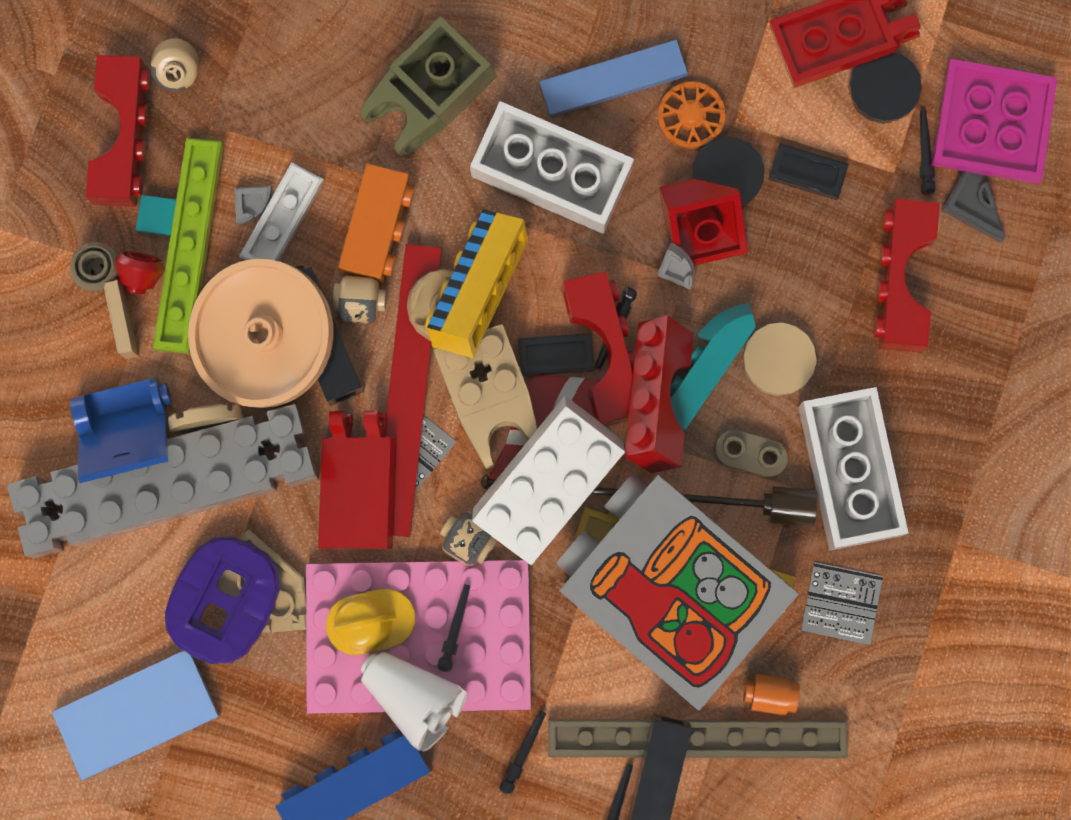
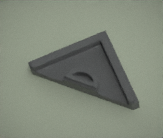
M963 171L942 212L1000 243L1005 238V233L1002 231L996 212L997 207L985 175Z

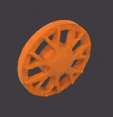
M684 82L672 87L662 98L658 109V122L662 133L671 143L681 148L698 149L706 146L720 135L725 123L726 112L721 97L713 88L700 82ZM696 89V99L686 100L684 90ZM708 93L715 101L709 106L704 107L700 100ZM672 96L682 102L679 109H674L667 105L668 100ZM718 105L719 109H714L713 107ZM664 108L668 109L669 112L664 113ZM706 113H719V124L706 121ZM677 115L679 123L666 127L664 117ZM702 126L710 134L704 140H700L696 133V130ZM681 127L691 131L687 142L676 138ZM710 127H716L715 131L713 132ZM673 129L676 130L674 135H672L669 131ZM692 137H695V139H696L697 142H690V141H691Z

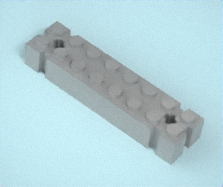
M296 404L267 411L269 421L258 423L253 416L168 439V462L79 483L78 465L50 472L51 482L46 483V480L35 476L7 484L13 511L16 514L25 516L27 524L18 527L24 555L37 559L64 551L63 541L68 540V544L79 547L276 492L274 482L285 480V483L290 487L318 480L319 477L312 451L308 447L301 448L299 440L307 438L300 409ZM269 444L280 448L279 453H274L277 457L273 460L263 455L264 450H268L266 447ZM55 505L63 507V513H58L59 519L51 517V510H55L53 508Z

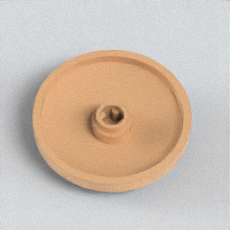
M271 259L241 261L216 274L200 292L189 320V349L200 377L222 398L248 407L269 408L279 406L304 394L318 380L326 367L333 345L331 311L320 288L301 270Z

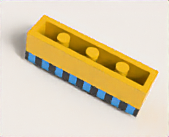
M483 209L478 221L472 223L464 251H459L456 256L453 274L450 280H446L442 285L440 301L436 309L431 310L427 316L425 328L428 331L433 348L474 359L528 243L524 219Z

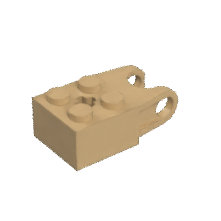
M503 324L487 329L474 359L441 349L433 350L460 423L486 469L494 466L491 459L490 438L497 429L504 426H512L519 429L527 440L531 438L537 430L532 404ZM484 367V370L487 368L491 370L487 373L488 380L484 382H479L478 377L473 379L471 376L476 373V368Z

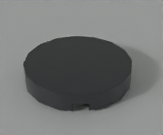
M892 53L856 66L851 74L848 89L853 105L859 114L869 121L885 124L903 119L910 114L919 101L922 84L920 74L913 62L902 54Z
M723 137L709 142L699 151L693 163L692 179L738 189L741 204L744 207L757 196L764 182V165L760 154L749 143L738 138Z

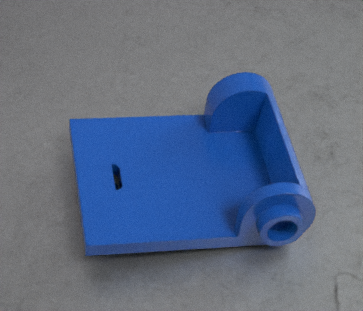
M158 377L70 399L71 414L79 435V483L168 462L166 405L172 404L167 383L161 384Z

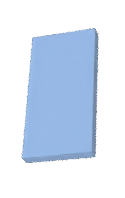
M185 651L177 653L52 712L81 781L220 717L194 657Z

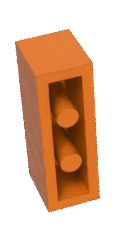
M366 163L338 266L341 275L372 277L377 279L380 285H384L386 276L392 277L397 256L392 255L395 241H402L406 221L401 220L404 207H411L415 193V186L410 185L409 174Z

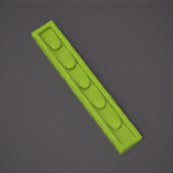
M186 138L153 341V349L155 351L191 354L188 342L189 320L193 306L202 289L224 150L222 141Z

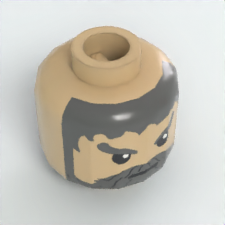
M171 38L162 41L155 48L151 59V74L154 81L161 88L168 91L179 92L191 86L198 75L199 57L195 48L182 39Z
M346 275L342 278L340 284L335 283L333 312L339 313L343 322L371 324L376 321L378 311L385 312L387 291L379 288V282L375 278Z
M469 511L462 513L457 519L451 515L440 532V535L445 537L443 551L468 567L475 565L477 562L483 564L497 542L494 537L472 522L473 513Z

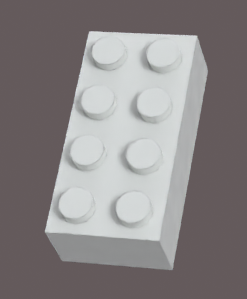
M500 101L473 158L470 171L471 177L604 234L633 170L634 159Z
M877 387L803 401L798 408L829 551L908 534Z
M564 396L474 506L472 522L528 564L532 565L625 453L623 439L568 397Z

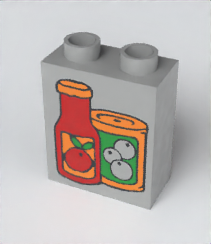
M632 473L604 506L619 519L615 526L600 543L584 530L556 562V565L570 576L569 580L559 591L700 711L799 594L661 475L658 474L648 486L637 475Z

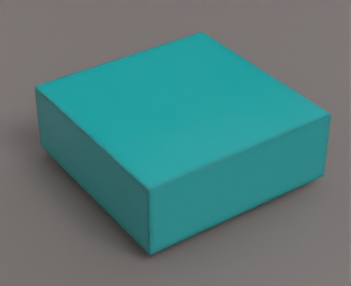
M141 195L136 231L143 234L170 237L176 200Z

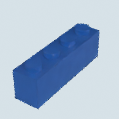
M397 730L380 739L383 747L369 753L366 747L349 756L347 760L350 765L338 772L333 765L314 776L317 783L303 790L301 784L282 793L283 802L275 807L282 820H345L429 774L432 770L421 750L419 751L414 748L406 737L402 735L401 731Z

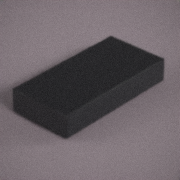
M779 143L768 180L838 200L849 164Z
M591 333L519 338L522 376L594 371Z

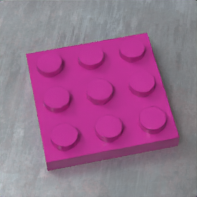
M950 59L947 64L932 166L1039 185L1043 179L1058 77Z

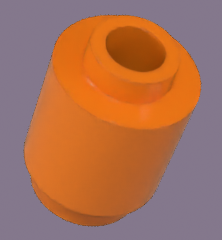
M755 673L753 680H746L743 702L750 703V711L786 715L787 712L796 713L800 684L791 682V678Z

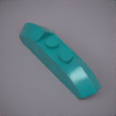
M749 303L740 304L723 311L702 328L697 336L707 347L705 349L701 346L696 348L692 354V368L684 379L678 375L670 386L673 413L684 432L756 328Z

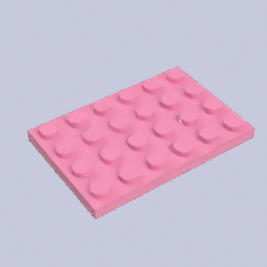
M524 560L484 561L483 564L477 562L470 567L459 561L306 564L307 714L385 712L361 681L363 676L361 668L364 662L372 654L378 656L382 652L393 655L461 686L467 692V699L461 711L531 710L528 563ZM467 584L471 587L456 643L458 644L456 656H452V670L450 672H442L437 667L440 657H443V652H441L444 641H447L463 586ZM378 589H392L402 593L411 602L415 611V625L411 635L403 643L395 647L362 655H349L339 651L330 642L326 632V619L330 609L343 598Z

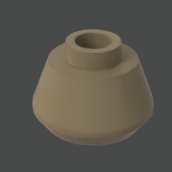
M90 242L82 245L74 252L70 260L72 279L84 290L93 292L104 290V283L115 281L118 277L115 264L116 252L110 246L100 242Z

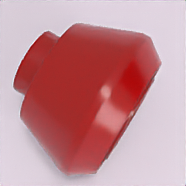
M124 251L115 259L118 282L124 285L125 291L134 294H145L146 290L153 289L165 271V267L159 258L145 253Z

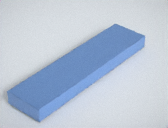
M673 40L539 81V85L549 116L552 118L686 77L688 72L678 42Z

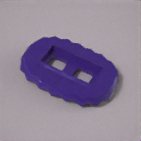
M214 537L203 543L184 566L170 594L165 610L166 631L178 648L210 664H231L243 657L259 639L275 608L276 599L281 589L279 569L273 563L268 553L236 537ZM226 570H230L245 579V583L236 597H232L218 589V583ZM210 603L226 610L228 613L227 619L220 630H214L201 622V616L206 606Z

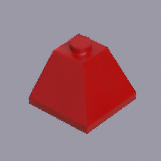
M690 179L659 187L670 243L672 242L682 248L689 255L694 266L748 253L741 197L738 189L698 179Z

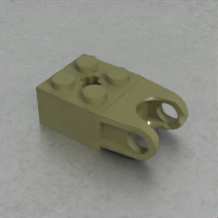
M440 16L389 66L390 70L364 103L360 117L367 123H370L392 111L406 113V126L394 146L399 156H406L446 128L497 76L491 64ZM443 68L446 71L449 70V72L444 76H439L438 72Z

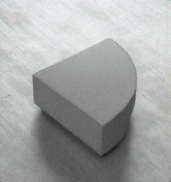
M271 186L235 188L236 224L238 226L249 224L263 214L272 197Z
M671 242L657 276L691 289L695 280V267L689 255L682 248Z

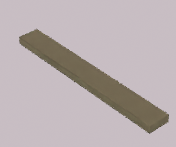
M548 719V757L643 758L651 720ZM682 720L690 722L692 727L685 758H848L846 720Z

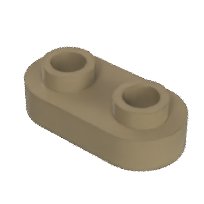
M738 430L724 432L717 439L714 447L715 456L722 465L765 478L779 475L785 469L788 462L786 449L779 442ZM737 442L741 448L740 453L736 455L729 453L727 450L728 443ZM765 452L774 453L776 456L774 464L768 465L764 462L763 454Z

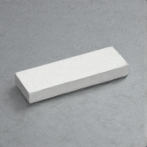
M291 162L239 257L244 261L250 259L281 261L320 191L324 179Z

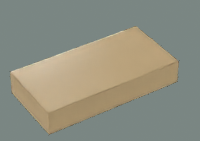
M117 280L104 283L105 285L103 286L117 353L125 359L139 357L124 286Z

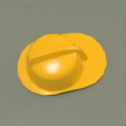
M378 589L355 594L339 600L330 609L326 619V632L330 642L339 651L349 655H362L389 649L403 643L411 635L415 625V611L411 602L402 593L392 589Z

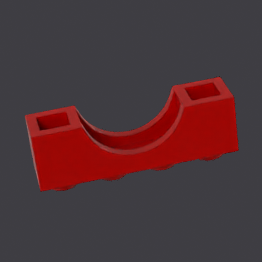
M97 55L94 91L101 100L117 109L120 117V132L115 144L107 153L88 161L86 198L93 205L136 207L137 196L141 197L143 194L144 182L143 176L139 175L140 161H145L146 141L141 139L142 126H147L149 120V108L147 104H144L145 91H150L151 70L147 69L140 57Z
M895 199L890 209H885L882 228L884 231H888L887 245L882 244L879 264L880 266H885L884 280H879L876 296L877 302H882L881 316H876L873 331L874 338H879L878 348L922 353L928 348L931 310L920 305L910 295L905 283V267L910 255L920 249L931 246L937 239L940 203Z
M604 271L563 281L561 291L569 322L585 326L594 331L603 341L608 354V367L605 376L588 392L594 418L604 426L626 422L629 416L635 355L633 350L627 351L624 337L628 336V328L624 315L618 316L614 303L619 301L615 280L609 281L607 272Z
M669 315L639 322L637 330L624 457L651 474L682 467L685 433L673 413L670 386L672 377L677 369L691 366L694 333Z

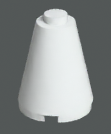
M382 652L378 656L372 654L361 668L363 673L362 683L410 744L419 751H427L441 739L449 729L445 724L451 715L457 718L467 699V692L461 686L386 652Z

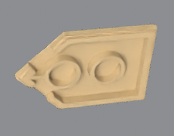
M248 529L240 540L251 543L258 549L268 553L273 563L279 569L281 589L269 622L262 633L306 630L304 576ZM226 570L218 583V589L232 597H236L239 595L245 579L230 570Z

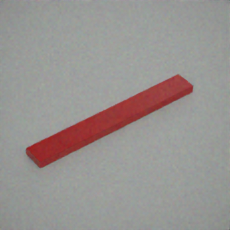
M405 244L386 412V437L396 438L393 536L408 538L411 536L432 343L420 335L410 322L407 301L409 292L417 280L430 272L440 270L442 248Z

